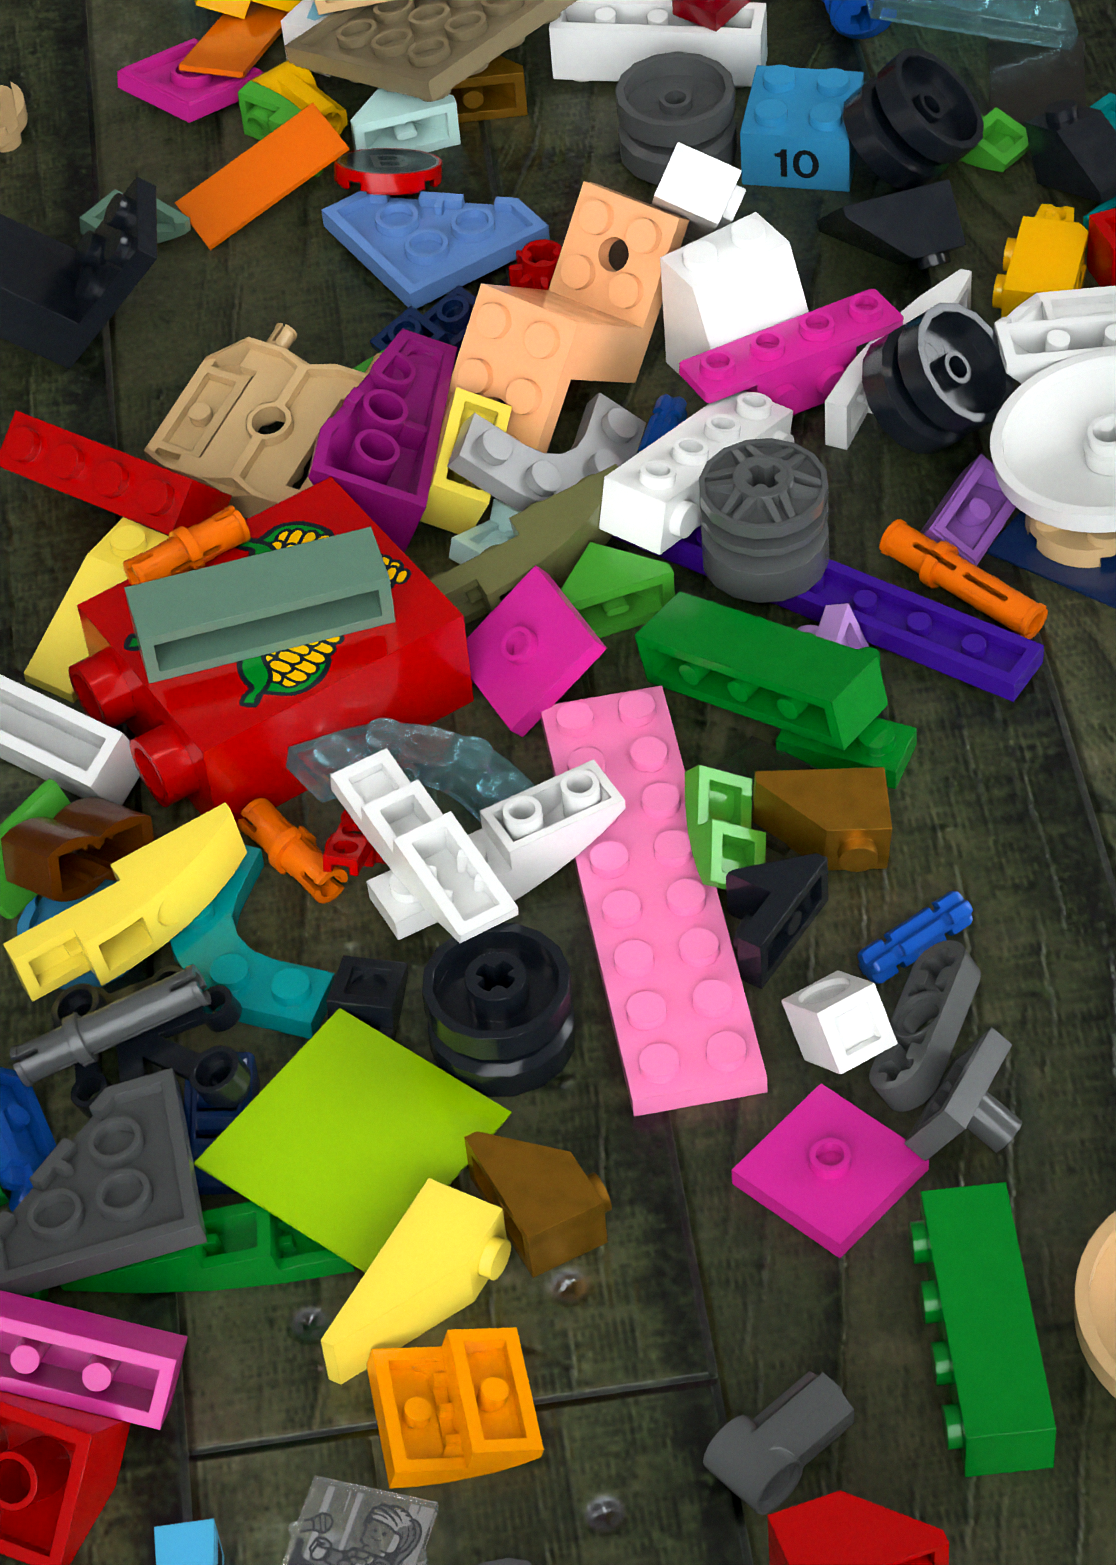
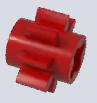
M540 239L528 243L522 250H517V264L508 266L510 286L549 290L562 246L552 240Z

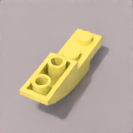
M226 802L110 864L117 880L116 883L3 943L19 980L32 1002L90 970L101 986L105 985L163 947L213 901L233 876L247 854L232 811Z

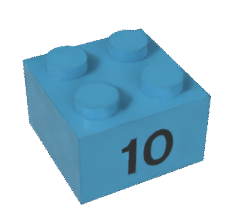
M757 65L740 131L742 184L850 192L858 152L848 137L843 120L844 102L864 84V72L844 71L838 68L810 69L786 65Z

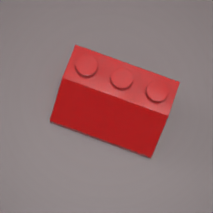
M0 1390V1554L29 1565L71 1564L116 1487L131 1425L130 1422Z

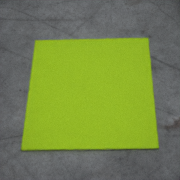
M339 1008L194 1162V1165L366 1273L428 1178L450 1186L468 1165L464 1137L476 1131L494 1135L510 1117L512 1112Z

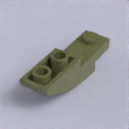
M617 464L597 474L588 475L577 484L543 501L532 503L522 512L509 518L514 538L502 544L493 545L485 549L480 555L447 572H440L430 578L431 582L464 615L465 625L485 614L489 615L535 565L546 571L561 589L590 542L604 546L613 535L599 529L604 477L618 468Z

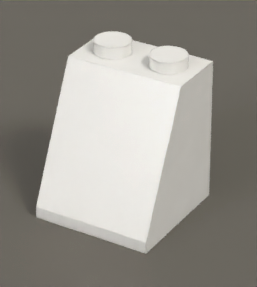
M757 212L660 257L666 363L678 374L679 363L682 360L809 312L790 242Z

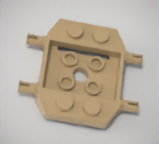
M277 323L266 342L247 337L205 357L144 449L146 458L152 464L232 495L228 506L233 505L235 511L238 510L243 517L250 518L313 486L307 477L299 490L292 488L293 484L298 482L304 474V467L314 452L320 428L329 417L332 418L341 408L346 396L354 387L357 388L382 353L375 354L365 373L338 364H309L288 350L293 341L297 339L296 331L287 324L284 327L283 323ZM276 421L284 423V426L275 433H258L262 426L271 425Z

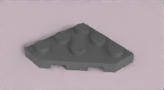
M173 1068L106 1087L90 1105L89 1108L93 1116L72 1141L63 1138L29 1178L33 1188L12 1213L2 1210L0 1213V1290L24 1296L207 1242L181 1090Z

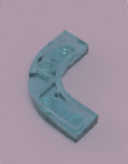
M377 718L367 725L351 727L290 746L286 762V768L323 803L337 798L331 790V774L387 748L410 782L419 779L421 784L445 792L461 803L480 822V810L536 786L516 766L494 751L492 745L485 739L475 736L466 737L431 726L399 723L390 718Z

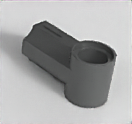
M809 1371L754 1419L741 1415L728 1422L709 1443L704 1454V1466L757 1514L765 1515L779 1507L790 1496L802 1476L803 1467L854 1424V1408L843 1395L841 1387L823 1372L818 1375Z

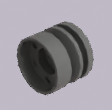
M774 438L744 440L723 448L708 460L699 477L703 567L715 587L733 598L756 603L785 601L807 592L822 579L829 563V531L827 523L829 516V490L826 468L817 456L796 443Z

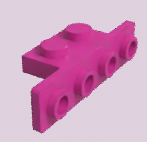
M868 289L682 360L679 363V374L706 403H713L745 390L747 392L764 394L772 402L794 410L793 415L825 403V400L849 364L856 358L857 346L883 337L903 325L904 317L876 289Z

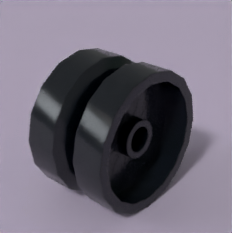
M919 48L903 49L877 73V77L867 80L844 102V124L848 137L859 156L875 174L893 187L904 191L933 183L945 172L949 164L957 163L983 139L984 122L979 106L967 85L949 65L934 54Z
M939 303L872 343L862 363V385L868 406L881 428L899 445L917 454H936L969 433H974L995 421L1002 405L1013 393V378L1005 372L996 333L976 312L958 303Z
M501 923L462 943H459L452 936L436 948L424 968L422 997L425 1014L428 1019L430 1049L438 1068L486 1097H514L541 1088L563 1071L575 1050L576 1022L574 1005L572 1003L570 967L561 948L541 931L516 923Z

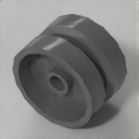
M671 52L656 54L634 63L620 76L615 89L617 115L620 123L618 127L619 151L622 164L635 177L659 185L678 142L729 165L732 163L737 150L736 124L733 116L736 110L735 86L731 73L720 62L695 53Z

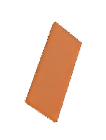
M251 1L245 19L223 13L180 62L179 70L244 78L282 33L281 20L289 12Z
M311 103L184 195L175 204L184 215L190 218L191 226L211 251L350 149L315 104Z

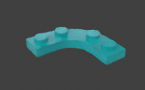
M245 845L247 854L230 880L213 901L188 926L170 940L174 960L183 970L191 964H194L199 969L207 984V988L202 989L203 992L216 985L227 987L241 1003L242 1014L238 1020L239 1022L311 1039L319 1030L327 1013V998L335 979V973L272 959L252 950L237 935L236 929L240 913L264 867L261 848ZM223 1005L219 1006L215 1011H219Z

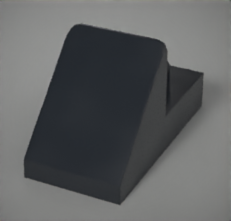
M813 853L738 868L728 872L726 875L727 910L733 917L741 920L734 936L733 945L738 950V968L742 981L763 989L827 903V857Z

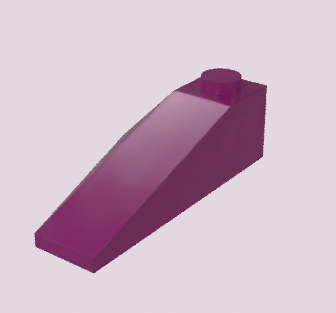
M402 328L374 362L364 380L357 388L354 387L341 408L332 418L329 417L320 428L308 478L315 485L332 477L405 553L426 509L457 347Z

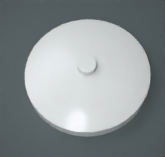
M1116 348L1085 352L1044 368L1022 383L1009 396L995 418L990 435V450L997 482L1004 495L1013 505L1031 518L1044 524L1076 532H1116Z

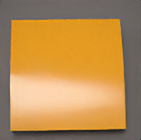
M517 1327L447 1330L443 1344L439 1347L371 1349L366 1366L389 1489L458 1481L496 1473L541 1458L544 1448Z

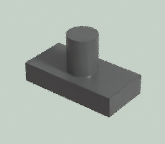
M991 1027L957 1055L949 1064L940 1080L938 1088L930 1097L904 1144L921 1159L927 1161L967 1128L995 1153L1003 1149L1020 1129L1022 1120L991 1095L987 1089L1012 1044Z

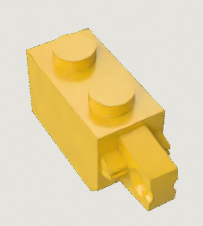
M1041 204L1035 217L1023 216L1017 238H1007L1003 257V271H1007V274H997L992 299V307L1002 309L1001 318L1007 317L1017 306L1036 293L1083 288L1087 267L1084 264L1085 249L1089 231L1079 222H1074V207H1055L1052 204Z

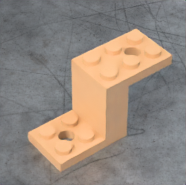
M584 181L549 290L481 283L451 376L444 417L456 387L495 401L501 399L506 405L512 406L506 433L533 449L547 453L571 380L636 383L663 302L660 257L681 248L690 219L599 184ZM621 239L627 245L629 256L625 266L616 271L610 265L609 250L614 242Z

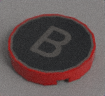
M404 148L361 149L346 152L334 161V181L344 189L351 187V181L359 182L360 191H366L367 194L419 193L420 190H425V181H430V186L435 188L442 180V159L434 154Z

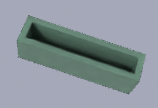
M371 527L124 587L134 634L149 684L396 622L390 578Z

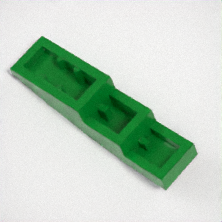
M248 1201L202 1211L207 1237L206 1243L60 1286L64 1291L114 1293L216 1291L284 1284L354 1272L355 1266L259 1205Z

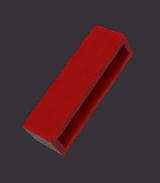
M15 410L0 449L1 468L168 535L170 531L180 526L188 529L212 517V515L228 507L232 495L17 410Z

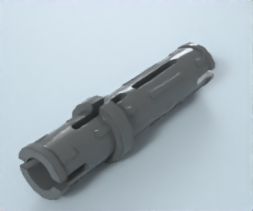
M191 964L180 972L82 1017L74 1012L63 1017L62 1026L21 1045L11 1047V1059L14 1061L19 1059L21 1061L13 1064L14 1069L22 1083L26 1087H31L37 1081L77 1063L83 1064L84 1067L98 1061L99 1053L194 1009L211 1004L210 993L202 991V989L207 988V984L199 969L194 964Z

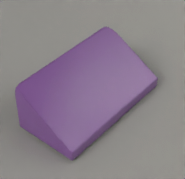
M980 454L966 467L920 531L938 543L946 540L958 548L959 556L976 566L1016 508L1001 490L995 476L993 463Z

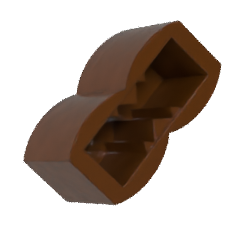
M86 797L70 803L60 810L53 819L36 817L25 820L11 828L1 838L6 881L58 902L82 898L95 890L105 879L116 880L110 864L154 841L151 816L104 798Z

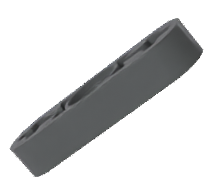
M947 940L939 942L925 950L915 961L890 1021L898 1044L876 1055L869 1073L870 1083L888 1107L894 1111L904 1112L915 1109L925 1103L935 1093L980 982L981 971L964 946L958 941ZM936 1017L930 1025H928L921 1031L916 1032L921 1025H923L928 1020Z

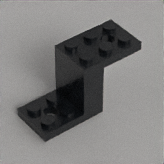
M136 177L123 194H115L106 208L103 221L94 232L89 230L83 235L77 249L0 214V338L70 369L157 260L156 185Z

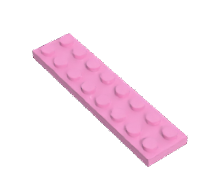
M662 685L554 704L551 708L541 712V724L554 777L594 759L625 799L626 809L573 860L634 1117L767 1093V1074L716 887L703 884L693 858L685 808V769Z

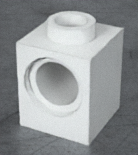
M837 970L781 1000L804 1060L840 1075L898 1044L875 983Z

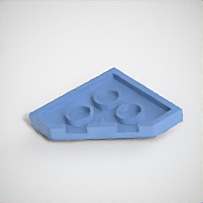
M359 191L321 210L324 227L408 308L412 306L415 309L450 293L458 285L462 287L516 260V251L522 250L528 243L540 239L550 240L549 225L519 198L496 196L494 205L465 203L464 194L421 191L418 199L390 198V195L367 194L366 191Z

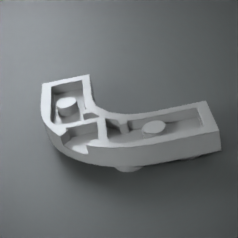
M599 392L586 405L571 449L563 454L542 453L521 443L474 413L462 424L447 467L498 500L523 511L532 503L543 501L577 484L588 475L597 474L614 464H617L619 467L637 454L646 422Z

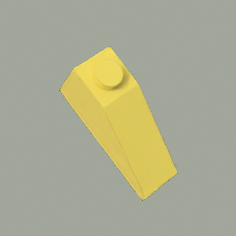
M123 517L86 555L24 671L26 682L72 703L78 699L72 687L68 669L69 666L88 657L89 654L77 605L127 580L123 562L159 545V543L169 539V536Z
M428 1178L321 1339L329 1380L342 1385L367 1369L366 1365L371 1349L403 1347L472 1304L488 1279L494 1281L499 1278L507 1265L511 1252V1243L507 1240L503 1208Z

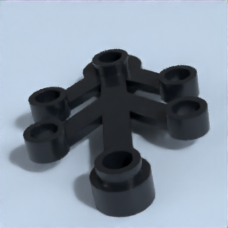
M176 965L163 967L153 977L110 994L103 988L93 987L86 983L73 985L64 990L53 1004L51 1011L53 1027L56 1029L62 1026L63 1017L74 1012L82 1017L183 969ZM222 985L212 986L205 990L210 993L211 1004L194 1009L116 1045L120 1083L148 1075L147 1062L164 1070L173 1068L175 1075L190 1081L191 1086L211 1106L231 1108L240 1104L250 1091L251 1073L249 1067L235 1050L228 1046L219 1045L211 1047L200 1054L167 1038L205 1024L214 1032L226 1031L233 1027L240 1019L242 1014L241 1003L227 987ZM223 1005L219 1011L213 1013L219 1006ZM102 1052L99 1053L98 1061L84 1067L83 1064H75L76 1082L71 1090V1100L88 1118L93 1116L89 1108L90 1105L106 1087L112 1085L102 1074ZM97 1091H99L98 1094H97L94 1098L90 1099V1097H91L94 1093H96Z

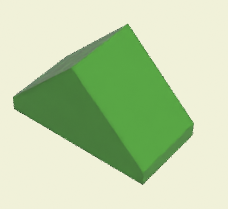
M590 542L561 590L596 635L602 638L646 624L675 596L674 571L669 563Z

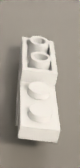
M593 759L480 810L482 829L468 834V836L515 901L555 874L600 836L626 809L625 799ZM392 870L366 881L369 898L398 940L437 923Z

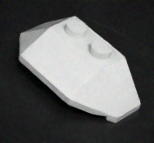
M1116 286L1036 293L1017 306L1007 317L997 320L994 323V332L998 338L1005 372L1022 384L1044 368L1061 360L1089 351L1116 348Z

